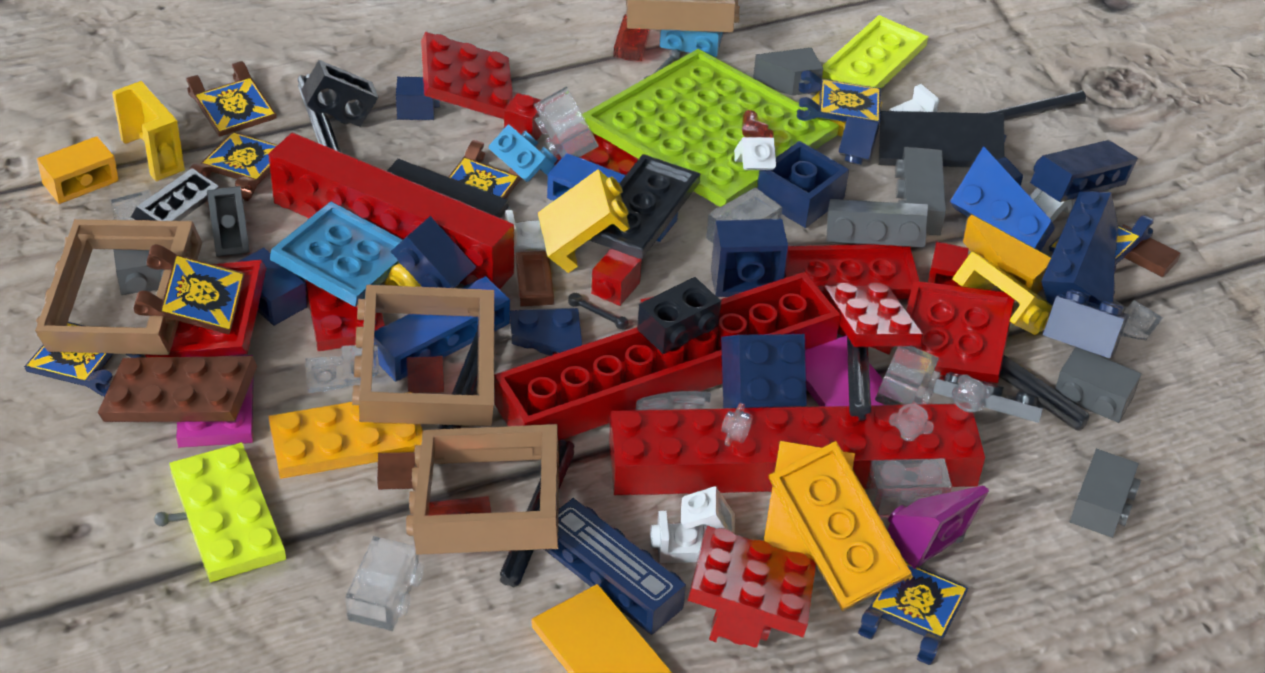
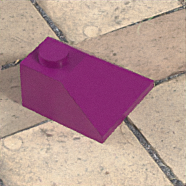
M983 485L920 498L907 507L900 505L888 517L890 524L887 531L902 557L916 569L955 543L960 536L966 533L989 490Z

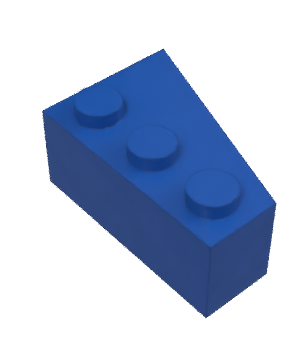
M983 146L950 203L960 213L968 217L972 214L1041 252L1055 229L1052 220Z

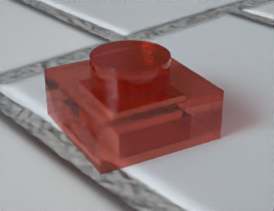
M443 356L406 358L408 392H444Z

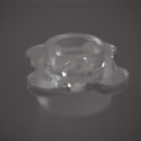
M968 375L959 376L957 380L959 385L952 390L954 403L966 412L982 411L986 406L984 403L985 399L990 398L992 394L991 389Z
M739 403L735 412L729 411L723 421L722 432L727 433L725 445L727 446L731 445L732 440L743 443L749 433L753 416L743 412L745 406L743 403Z
M915 404L902 406L899 412L891 414L889 423L900 431L901 438L907 441H913L921 434H930L934 428L933 423L927 421V411Z

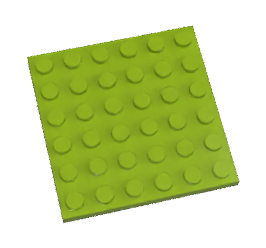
M700 49L694 50L581 114L580 125L638 159L642 154L701 173L700 183L693 192L724 210L757 189L759 170H744L743 162H735L734 150L742 138H774L776 158L798 141L816 150L836 137L839 130L838 124L826 118L818 117L807 121L799 120L796 116L797 110L805 111L808 108L799 107V103Z

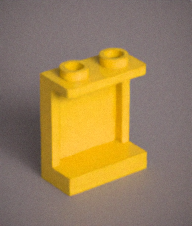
M142 81L114 90L112 94L120 138L125 144L137 139H142L145 142L149 171L152 178L157 182L184 171L185 167L177 119Z
M598 169L538 212L547 257L567 273L578 267L575 249L609 225L614 224L623 232L630 229L627 220L629 212L622 202L620 195L623 191L614 177L608 178Z
M972 251L952 279L964 288L992 290L996 285L1020 304L1010 318L1011 323L1034 335H1037L1039 331H1043L1053 306L999 266Z

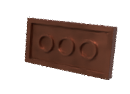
M253 356L122 358L97 413L103 422L236 421L257 364Z

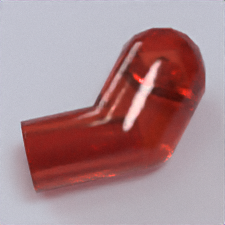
M747 110L744 112L742 134L745 138L774 137V132L768 129L769 126L764 122L758 121V115L755 111Z

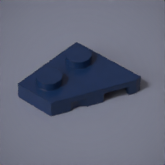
M578 308L510 310L511 340L513 345L526 349L532 348L548 356L553 355L555 352L560 353L582 346Z

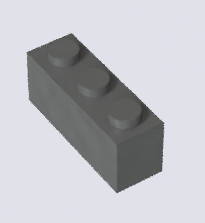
M904 147L902 160L897 159L895 166V178H900L896 184V198L901 199L898 200V203L928 204L926 234L941 236L946 213L942 150Z
M830 199L826 242L925 247L928 204Z

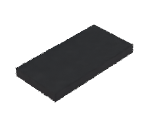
M880 111L879 165L896 166V160H902L904 147L942 150L943 167L971 168L983 146L996 160L1005 157L1004 113Z
M642 154L619 183L623 191L620 194L622 202L629 212L627 220L630 229L623 232L616 225L611 224L589 241L643 259L698 186L701 173Z
M399 158L387 170V172L498 218H501L505 210L509 208L508 200Z

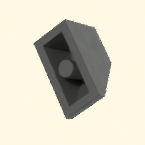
M812 47L756 54L753 79L791 96L802 95L804 93L799 91V83L808 84L810 81L801 80V73L808 70L822 79L823 67Z
M241 187L207 190L216 257L249 253Z

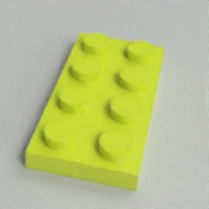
M878 15L822 65V79L883 88L927 46L928 36Z
M242 442L169 463L172 478L186 512L187 520L210 583L286 560L285 549Z

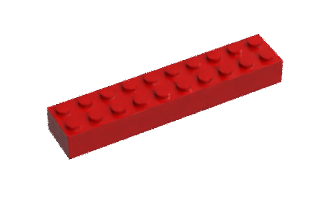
M805 272L720 299L719 326L711 332L704 333L688 341L685 345L676 347L665 354H662L636 327L494 374V405L508 426L557 424L558 440L566 439L609 424L611 411L649 410L723 384L721 337L733 335L805 334V350L836 340L840 313Z
M971 403L871 405V412L866 414L865 420H859L858 416H851L849 406L611 411L609 447L614 496L692 494L715 486L720 493L772 492L773 485L769 480V475L775 472L780 441L823 448L836 441L842 452L855 454L852 470L863 489L978 487L985 461V454Z

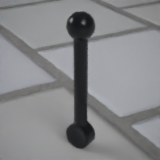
M571 293L568 296L569 305L573 307L581 306L615 323L618 329L623 330L627 328L629 322L626 317H617L582 300V296L579 293Z

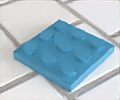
M331 201L273 247L270 260L356 307L358 299H365L366 285H380L388 278L392 266L399 263L390 251L402 239Z

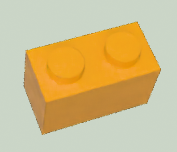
M98 136L37 158L42 183L58 204L119 181L114 155Z

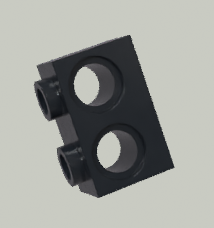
M318 60L301 89L305 103L312 111L319 114L327 113L343 124L352 123L359 127L362 126L379 98L373 82L321 60Z
M693 277L640 303L637 330L662 354H665L718 327L721 300L701 281Z

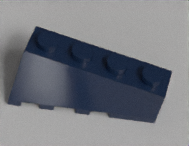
M1079 191L1041 280L1046 300L1052 306L1057 295L1063 292L1067 293L1071 289L1091 295L1089 301L1097 304L1104 300L1114 302L1115 250H1117L1118 219L1111 192Z

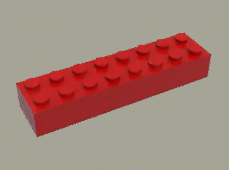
M293 132L268 153L274 203L309 219L332 201L402 240L431 216L476 266L460 282L461 284L466 286L486 276L496 287L501 289L514 275L513 223Z

